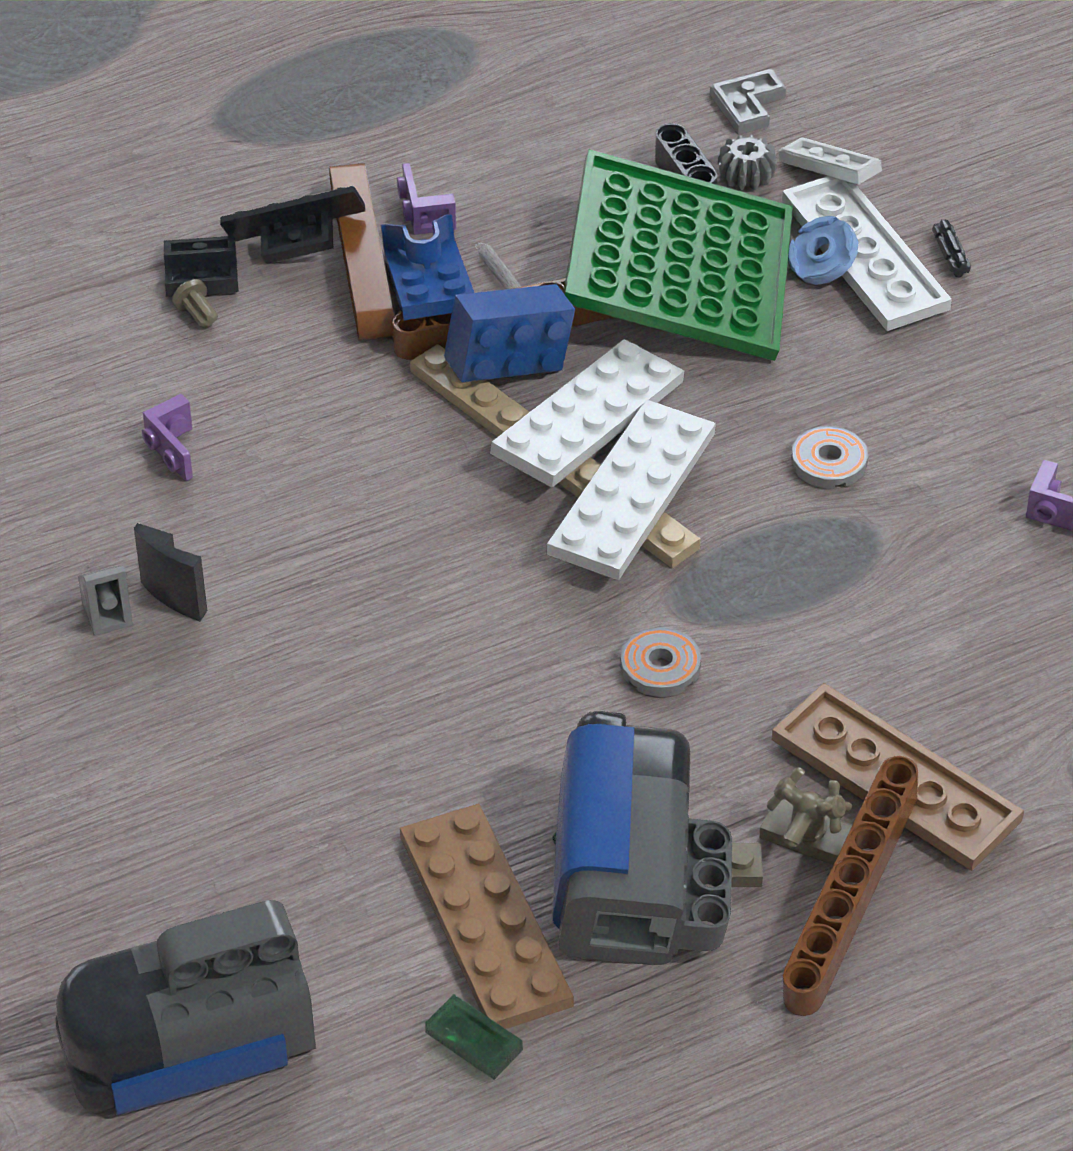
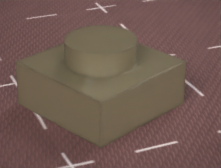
M732 843L731 887H762L761 843Z

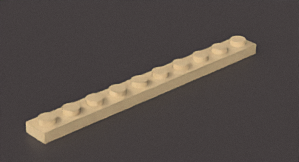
M439 344L410 361L412 374L496 437L500 436L529 413L528 410L487 380L461 382L444 358L445 349ZM590 457L562 479L559 484L579 498L601 464ZM663 512L642 546L673 569L700 550V538L670 515Z

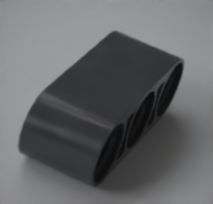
M668 123L661 125L656 130L655 162L659 169L717 185L716 170L683 126Z

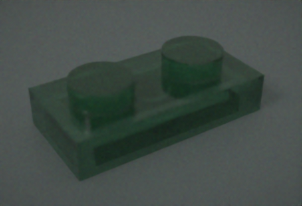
M455 994L425 1022L426 1034L493 1080L523 1051V1040Z

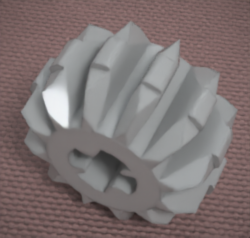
M738 134L736 140L726 139L725 145L720 147V152L718 153L720 178L727 180L728 186L739 185L741 190L745 187H751L756 190L758 185H768L769 180L774 177L777 170L776 152L773 145L767 144L766 138L755 139L753 134L750 137H743Z

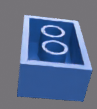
M557 284L455 295L444 358L461 382L561 371L564 365L575 308Z

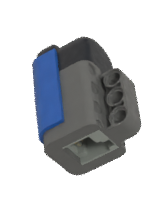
M594 711L584 715L578 722L576 729L571 731L568 736L560 778L553 894V923L559 929V949L564 954L585 959L662 965L671 962L672 954H677L678 949L713 951L723 943L731 915L732 836L729 829L720 822L689 818L690 745L686 737L679 731L627 725L626 716L622 713ZM704 884H709V885H712V886H714V887H708V886H705ZM702 921H708L713 923L714 925L705 924Z
M276 900L262 901L177 925L164 931L157 941L87 960L72 968L63 979L56 999V1030L73 1089L83 1108L92 1112H103L114 1108L118 1116L287 1066V1057L316 1049L311 996L299 959L298 942L284 905Z

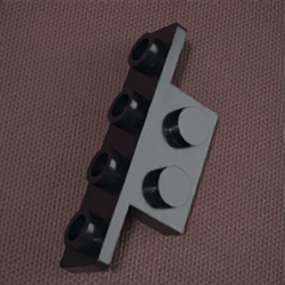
M354 186L340 187L333 191L306 195L299 199L272 203L252 210L237 211L220 217V225L228 236H235L236 241L261 236V257L268 264L334 249L333 219L364 212L365 203Z

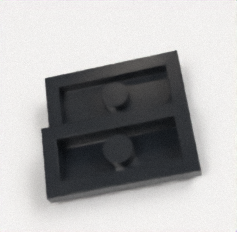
M235 236L164 241L166 297H173L181 284L194 279L201 280L205 284L207 294L239 292Z
M137 523L134 527L141 583L147 591L167 607L186 617L201 621L208 611L201 556L176 549L174 547L173 534Z

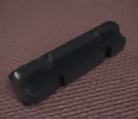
M941 219L939 223L933 225V234L935 238H938L937 243L945 260H948L947 265L950 271L953 272L955 277H962L964 273L970 272V262L966 258L965 251L958 236H956L953 225L947 219Z

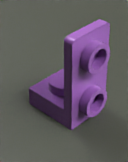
M410 163L402 164L403 177H397L398 195L400 199L406 198V200H402L404 220L411 221L414 235L433 233L432 221L447 214H452L453 228L456 230L454 195L445 194L418 198Z
M179 394L143 412L145 429L142 430V436L150 450L155 449L163 457L164 463L171 472L176 471L184 481H188L193 478L190 453L176 437L192 430L190 403L182 394Z
M1043 460L1029 492L1026 518L1073 531V497L1059 493L1062 481L1056 480L1058 464Z

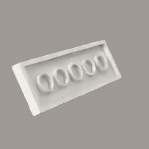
M827 176L783 190L782 202L783 204L793 206L792 215L801 226L815 218L834 216L848 223L855 231L858 239V254L852 266L842 277L886 331L951 309L952 299L855 183ZM830 244L821 246V251L825 253Z
M624 339L493 440L490 454L544 484L554 487L626 429L646 399L658 403L683 383L685 371Z
M646 399L547 543V555L619 580L715 435L716 423Z

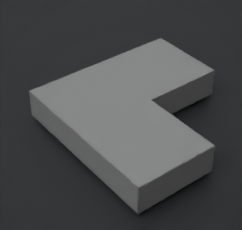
M768 69L710 85V96L737 134H742L769 126L770 116L761 104L786 98V87L774 71Z

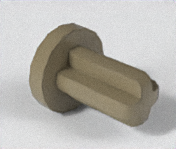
M201 280L187 281L181 284L175 291L172 298L173 304L180 311L188 310L199 326L208 328L218 318L216 311L205 298L207 287Z

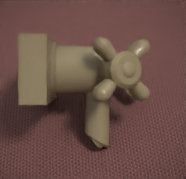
M798 767L794 769L790 777H785L779 781L774 790V796L767 802L769 812L760 826L759 838L834 865L852 827L851 824L840 821V818L843 817L845 812H849L852 809V805L849 802H845L843 797L839 795L840 784L836 780L829 781L828 798L823 799L816 792L801 791L795 784L803 776L805 770Z

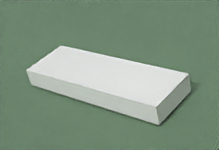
M803 137L779 150L780 162L858 185L882 171L881 160L878 158Z

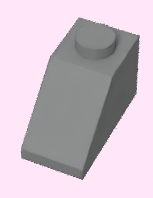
M113 566L78 576L82 604L94 636L133 626L126 573L123 566Z

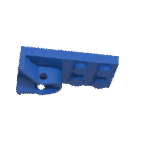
M447 214L433 220V237L427 240L421 239L420 241L414 240L409 236L406 225L381 224L385 263L404 320L452 313L455 295L475 293L455 241L452 214Z

